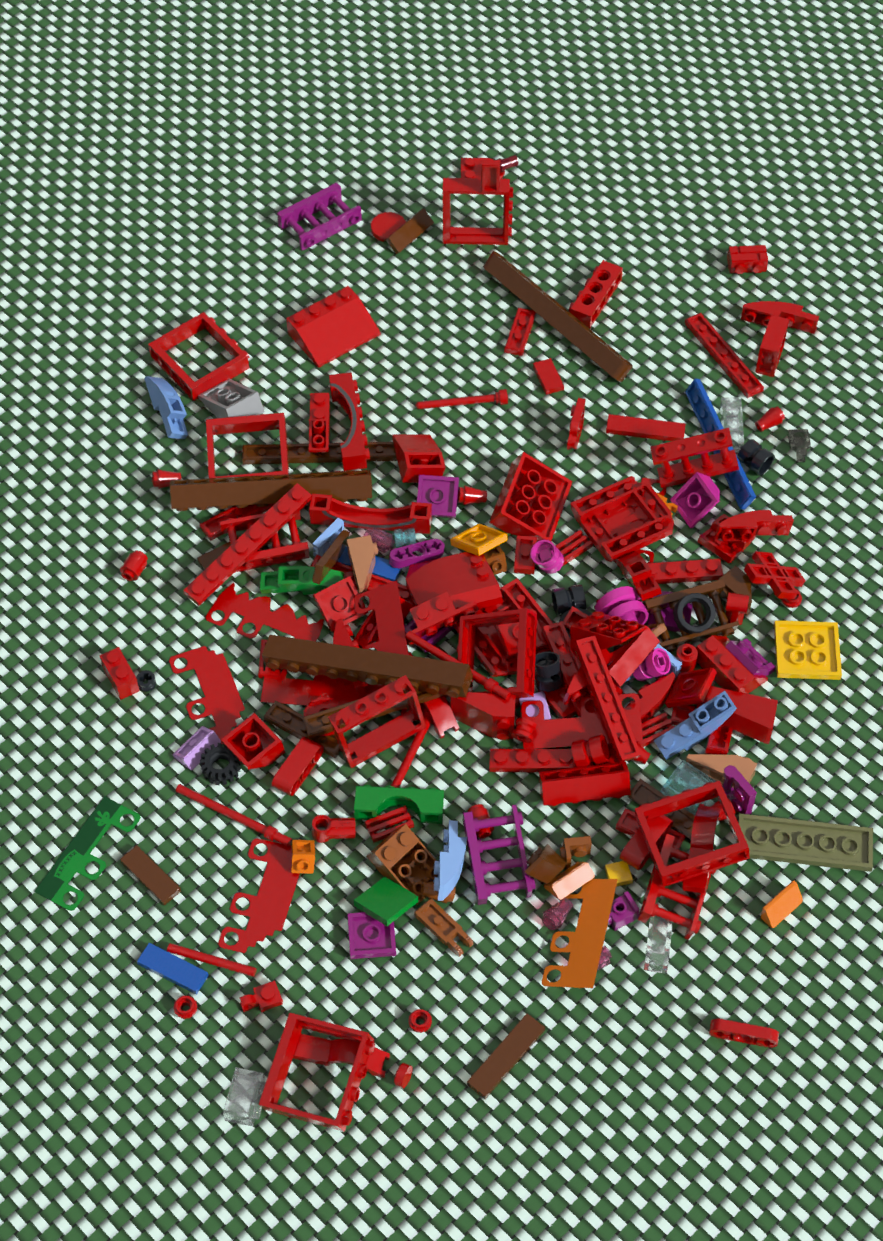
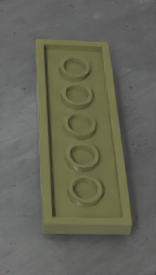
M739 813L738 823L749 846L750 859L871 872L873 869V828Z

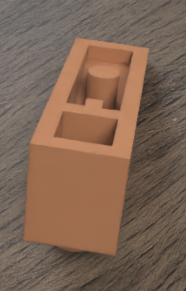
M371 535L347 539V551L359 594L367 591L376 563L375 555L378 554L377 543L372 542Z
M688 754L685 769L712 781H720L723 785L725 778L723 774L726 766L732 765L737 768L750 784L755 775L757 763L753 762L750 758L739 755Z

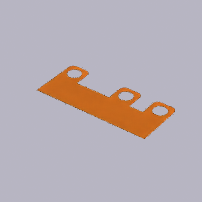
M591 879L582 885V890L578 894H569L565 897L583 899L576 931L555 932L552 937L550 950L552 952H570L567 966H547L542 978L543 986L594 987L618 879ZM559 936H567L569 944L564 948H558L555 945L556 939ZM551 970H559L561 972V977L557 982H549L547 980V974Z

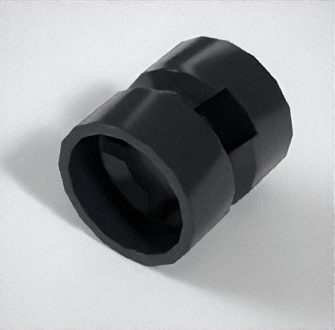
M754 439L748 440L737 455L739 461L745 466L750 465V469L757 475H763L771 467L775 459L773 453L765 448L762 449V445Z
M581 584L573 585L568 590L564 587L552 589V603L557 616L563 615L572 606L586 609V599Z
M541 652L535 656L536 688L543 692L559 689L563 684L559 655L554 652Z

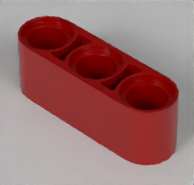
M302 737L272 780V787L289 796H293L321 758L324 746L307 737Z
M665 815L647 820L657 847L665 835L668 834L674 822ZM640 828L624 847L619 857L638 871L642 869L651 857Z

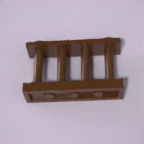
M723 579L644 601L645 608L648 613L654 616L656 624L664 623L665 626L666 624L661 613L662 609L670 607L674 611L676 603L688 594H703L712 599L721 626L708 628L701 633L694 634L683 632L680 629L682 637L672 640L668 630L660 634L663 642L659 644L668 652L676 650V647L683 644L708 639L712 635L730 636L735 633L734 631L739 626L738 621L728 622L719 597L725 588ZM696 601L689 602L693 605L699 625L702 624L706 617L701 604Z

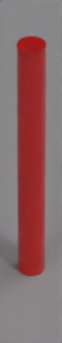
M169 943L167 948L169 953L252 977L256 974L257 968L172 943Z

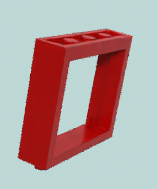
M443 178V244L508 245V236H512V227H508V225H512V213H509V211H513V200H509V198H513V187H510V179H500V192H481V178ZM451 194L504 195L503 228L451 227Z
M205 312L148 344L150 357L193 401L199 399L198 395L249 369L248 353L242 350L237 342L231 339L226 331L220 328L215 320ZM206 329L234 359L194 382L165 351Z
M284 413L206 419L209 478L289 474L287 430ZM279 429L282 471L216 477L214 435Z
M525 608L460 616L458 628L459 644L457 645L458 661L463 664H469L473 670L475 627L519 622L516 688L506 690L516 695V698L534 697L537 614ZM470 687L468 692H472L473 687ZM482 691V692H477V693H490V692H489V691Z
M406 675L328 716L340 750L350 768L426 728L417 693ZM403 700H407L409 711L349 744L346 743L343 733ZM415 720L420 722L416 726L412 723ZM344 723L345 727L341 728L340 725ZM355 753L357 758L352 760L351 755Z
M720 781L708 782L701 787L687 789L680 794L666 796L659 801L644 803L635 808L636 821L663 887L750 859L749 846ZM718 797L737 843L665 867L647 820Z
M289 1013L259 1106L269 1112L345 1132L346 1126H349L352 1121L353 1104L359 1099L361 1079H364L367 1074V1060L369 1055L373 1054L375 1048L374 1038L368 1032ZM302 1028L360 1043L336 1120L277 1104Z

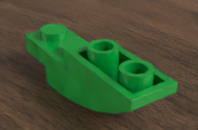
M279 566V571L261 572L260 591L262 594L302 591L303 595H310L344 579L345 574L344 572L331 569L321 583L317 584L312 581L315 567Z

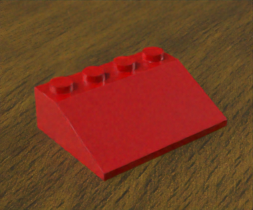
M349 286L286 318L289 336L318 368L381 335L380 330L361 299Z
M523 452L510 466L489 523L509 534L537 537V541H551L573 481Z

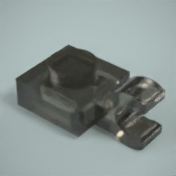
M808 429L788 430L790 449H796L797 462H805L807 449H810L811 445Z

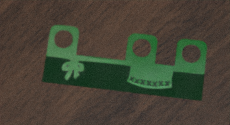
M104 796L34 892L69 911L75 910L84 898V893L69 885L70 880L76 872L91 880H96L105 869L106 863L91 855L92 850L111 824L125 832H130L139 822L140 815ZM124 814H131L134 817V822L130 826H123L120 823V818ZM91 861L97 862L100 866L99 871L95 874H88L85 870L86 865ZM67 892H75L78 896L77 901L72 905H67L63 901V896Z

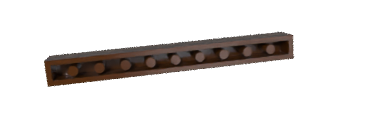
M370 470L170 480L171 509H176L177 511H186L188 508L206 510L208 507L215 506L217 509H226L228 506L234 505L238 508H245L252 504H256L258 507H265L268 504L278 502L297 483L311 495H332V498L341 502H347L348 499L367 501L368 498H372Z
M269 635L262 653L266 666L273 670L285 669L293 673L304 672L312 676L323 675L331 679L342 678L351 682H367L371 685H388L406 675L415 691H426L433 695L438 693L445 694L453 698H466L473 677L469 664Z

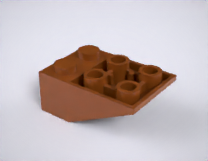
M406 824L397 827L366 856L384 877L386 876L417 895L418 903L416 905L426 897L421 895L422 883L434 882V877H438V875L434 874V862L437 860Z

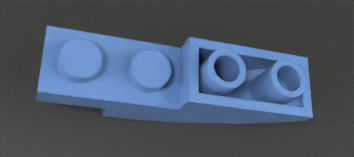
M146 376L144 379L153 408L160 411L168 438L185 439L188 433L183 419L187 413L179 395L163 378Z
M723 691L689 713L690 717L655 739L654 742L667 760L681 750L685 749L688 751L721 726L737 708L726 691Z

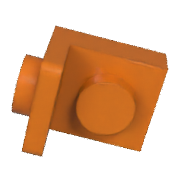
M292 839L291 872L313 874L315 840Z

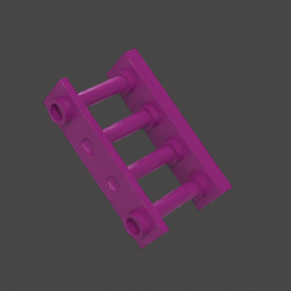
M338 183L277 212L278 226L282 230L289 226L299 235L300 249L302 251L362 220L360 206L350 209L342 201L341 186ZM334 203L344 212L337 217L327 208ZM321 211L329 221L320 224L312 214ZM306 219L314 229L305 232L297 222Z
M512 805L511 815L482 820L473 818L472 812L463 813L462 820L465 837H467V848L478 905L487 904L488 897L493 893L525 889L527 898L531 897L532 890L535 889L534 877L524 872L528 865L526 863L527 859L520 825H523V817L521 811L517 812L516 805ZM513 824L514 837L488 841L477 840L476 832L479 829ZM517 845L519 858L489 863L481 861L480 853H483V850ZM521 867L523 880L492 885L484 881V875L487 872Z

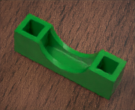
M356 786L355 820H369L380 816L391 807L406 806L417 814L421 823L443 824L444 790L437 788Z

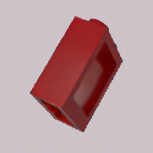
M774 315L770 316L760 346L755 373L774 377L784 348L790 319Z

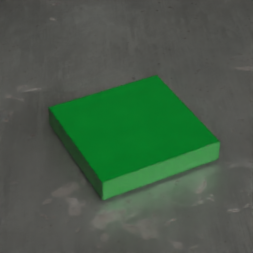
M386 876L354 899L355 907L385 926L390 925L418 903L417 895Z

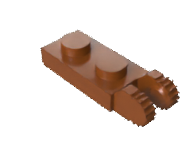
M432 898L414 912V916L458 957L463 954V951L453 940L455 937L458 936L460 941L467 947H471L474 944L472 939L462 930V927Z

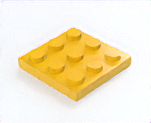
M775 620L774 636L777 678L841 680L842 670L837 622Z

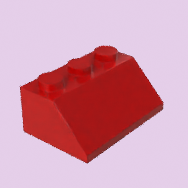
M712 635L697 645V663L703 669L714 667L717 672L714 680L721 688L749 694L768 681L766 676L753 675L725 647L730 641L726 636Z

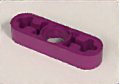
M430 539L395 548L390 552L389 564L394 568H404L412 564L441 558L444 554L445 544L439 539ZM418 551L422 553V555L416 556L413 555L412 552Z

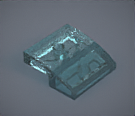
M682 760L660 792L665 796H674L682 793L684 790L695 789L708 782L714 783L717 781L685 760ZM707 801L685 807L684 809L695 815L699 805L704 804L706 806Z

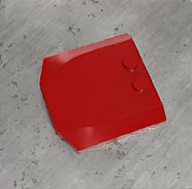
M633 476L571 502V510L576 521L604 559L609 562L673 534L671 511L649 484L645 482L641 484L635 481Z
M463 552L409 566L406 586L415 606L445 592H448L455 609L473 601L476 602L479 609L503 603L499 584L484 554L478 556L469 552Z
M518 578L500 588L503 598L502 604L475 611V614L533 608L534 613L537 614V620L541 629L543 626L553 624ZM460 619L456 620L457 623L452 625L457 632L460 624ZM494 625L475 627L474 654L492 677L517 674L518 656L507 658ZM547 645L546 648L536 650V655L541 652H550L549 646Z

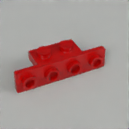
M445 592L409 609L418 627L411 632L419 637L431 636L438 632L437 629L456 624V620H459L460 616L475 615V611H478L479 608L476 602L473 601L455 609L448 592ZM406 639L407 645L414 644L413 642Z

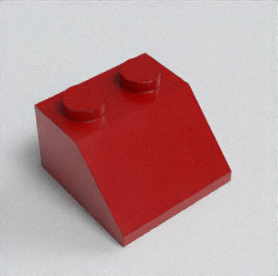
M255 713L221 739V742L248 770L269 766L285 753L282 741Z

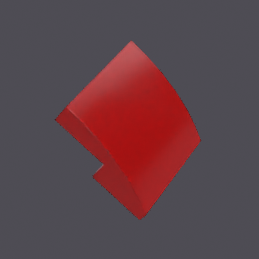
M723 514L713 521L710 529L699 536L697 542L730 564L752 541H714L719 523L730 518Z

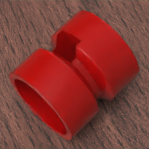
M603 734L592 736L589 738V741L581 739L573 741L571 744L573 759L577 767L592 766L593 762L601 764L610 761L608 743Z

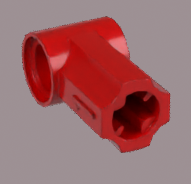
M728 592L725 610L729 623L738 621L739 625H742L744 614L747 613L749 595Z
M318 815L312 821V837L319 843H325L330 839L355 838V818H329L326 815Z

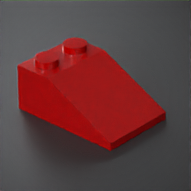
M468 692L466 698L451 697V710L456 720L491 738H498L500 740L513 739L511 734L514 730L516 695L511 694L507 700L495 693Z

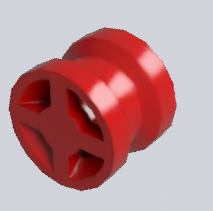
M517 718L515 722L516 729L512 731V737L522 742H532V733L536 730L537 724L526 718Z

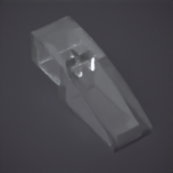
M741 397L721 398V424L724 429L729 428L733 443L732 447L735 449L736 455H738L744 445Z
M650 916L643 970L667 974L672 934L671 921L658 916Z

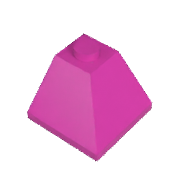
M696 472L670 500L678 506L677 510L688 526L693 528L720 501V490L710 476Z

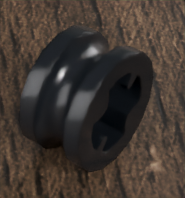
M145 670L138 673L136 678L141 691L149 692L156 687V679L153 672ZM145 679H149L148 683H143Z

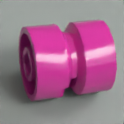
M540 540L531 548V558L543 572L552 574L562 568L564 557L551 541Z
M662 648L653 649L632 674L639 681H646L665 675L670 671V658Z

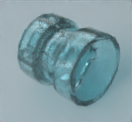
M414 527L408 528L404 532L401 529H394L396 548L416 543Z

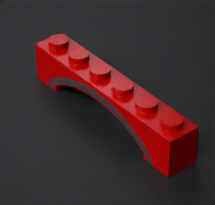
M352 372L329 375L332 402H337L346 411L351 421L349 435L344 443H340L343 470L367 468V460H370L369 448H365V446H368L367 435L362 434V432H365L364 420H360V418H363L362 407H358L360 405L359 393H355V391H358L357 380H353Z
M312 494L309 507L311 524L330 526L337 518H340L344 521V527L430 534L431 503L412 502L411 505L404 507L378 509L347 504L332 498V495Z

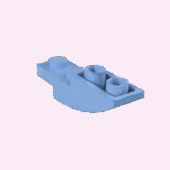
M449 820L448 829L443 831V843H447V845L443 846V852H440L439 861L434 862V874L438 875V877H434V891H438V901H443L450 894L462 873L467 837H458V821Z

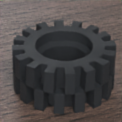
M218 743V747H215L214 744L210 745L211 750L206 748L204 750L205 754L202 753L200 759L204 778L208 779L211 784L215 781L216 785H220L222 781L223 785H226V780L233 782V776L237 778L238 772L241 770L240 760L225 745L222 747V743ZM218 759H226L229 762L228 766L223 769H215L212 764Z

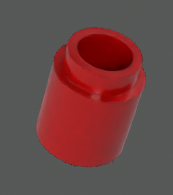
M138 550L130 553L120 568L122 577L128 581H136L147 565V556Z
M683 644L677 649L676 658L682 662L680 666L681 673L692 671L696 666L698 651L691 644Z
M482 804L474 805L467 811L472 812L473 818L478 820L491 818L488 809ZM494 827L479 829L476 832V836L480 839H485L492 834Z

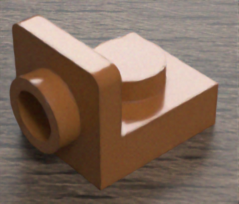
M499 545L483 553L494 575L507 571L505 553Z
M590 836L564 838L563 847L559 848L560 857L566 862V868L571 867V856L584 857L591 853L592 843Z

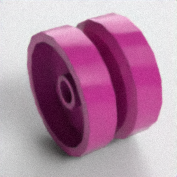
M630 586L611 590L601 597L595 605V612L601 611L606 615L619 616L621 619L637 621L642 625L645 624L649 615L644 604L640 602L641 599L636 590Z

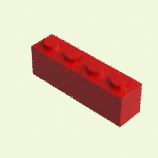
M626 761L539 772L540 794L543 805L556 806L561 803H579L585 800L599 801L603 798H622L626 795H631L630 772Z

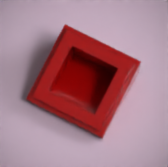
M572 606L563 620V624L570 629L571 625L577 623L580 619L588 617V615Z

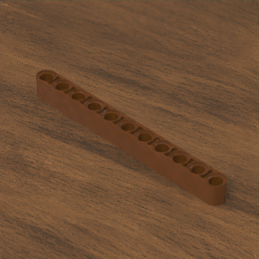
M495 251L491 253L483 265L486 271L609 375L623 382L633 367L629 361L506 258Z

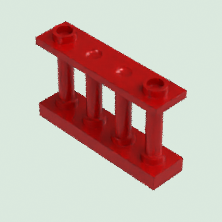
M729 428L651 446L653 464H661L662 466L657 468L661 488L686 483L696 472L712 477L739 470L735 449L728 451V447L733 446ZM720 449L721 453L708 455V452ZM700 454L701 458L689 460L688 458L690 456ZM681 459L680 463L669 464L670 461Z
M300 511L288 521L292 539L291 545L280 546L277 532L271 537V549H259L235 572L310 558L308 542H300L296 520L301 519ZM265 513L236 519H225L220 522L221 533H228L230 545H232L237 540V531L248 530Z
M669 834L665 835L659 847V853L665 867L669 866L667 864L669 858L674 857L684 861L689 856V853L676 849V846L673 845L675 836ZM653 866L637 920L646 923L650 916L666 919L686 927L687 930L684 938L689 940L693 933L697 934L701 921L698 919L705 893H697L696 899L663 887L656 868ZM716 870L710 872V874H709V879H708V884H709V880H710L711 874L714 875V873H715ZM663 896L692 907L690 919L658 907V904L655 903L657 897Z

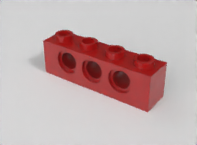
M603 260L599 267H595L593 276L587 279L583 291H579L575 303H571L568 311L589 329L622 281L623 267Z

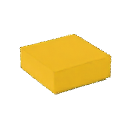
M624 861L605 865L607 878L618 879L616 887L633 883L629 866Z

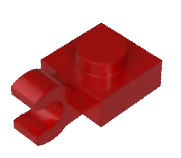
M275 981L253 988L254 995L248 994L240 997V1005L243 1012L258 1006L260 1011L263 1012L283 1005V1000Z

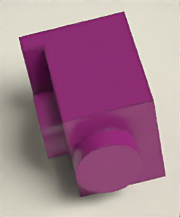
M628 891L613 900L608 925H611L614 931L638 919L640 909Z

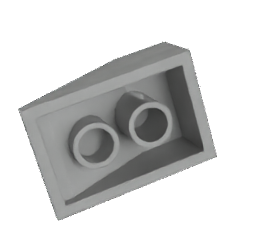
M231 379L198 395L199 399L217 418L260 415L265 412L257 391Z

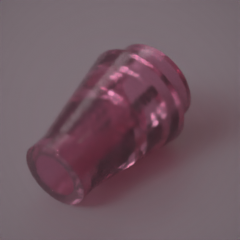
M563 898L544 911L542 917L543 924L550 930L561 928L569 911L573 908L572 902L567 898Z

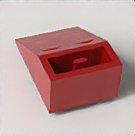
M392 435L402 483H419V475L443 476L446 468L443 455L431 435Z
M596 611L570 626L571 650L576 651L573 644L576 640L591 636L596 637L600 650L627 641L646 630L647 626L639 624L637 621H628L621 619L619 616H609L604 614V612Z

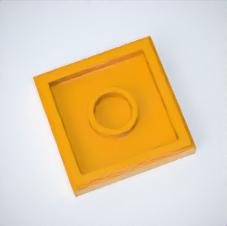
M479 523L452 537L450 542L451 546L480 556L507 541L508 537L504 532Z

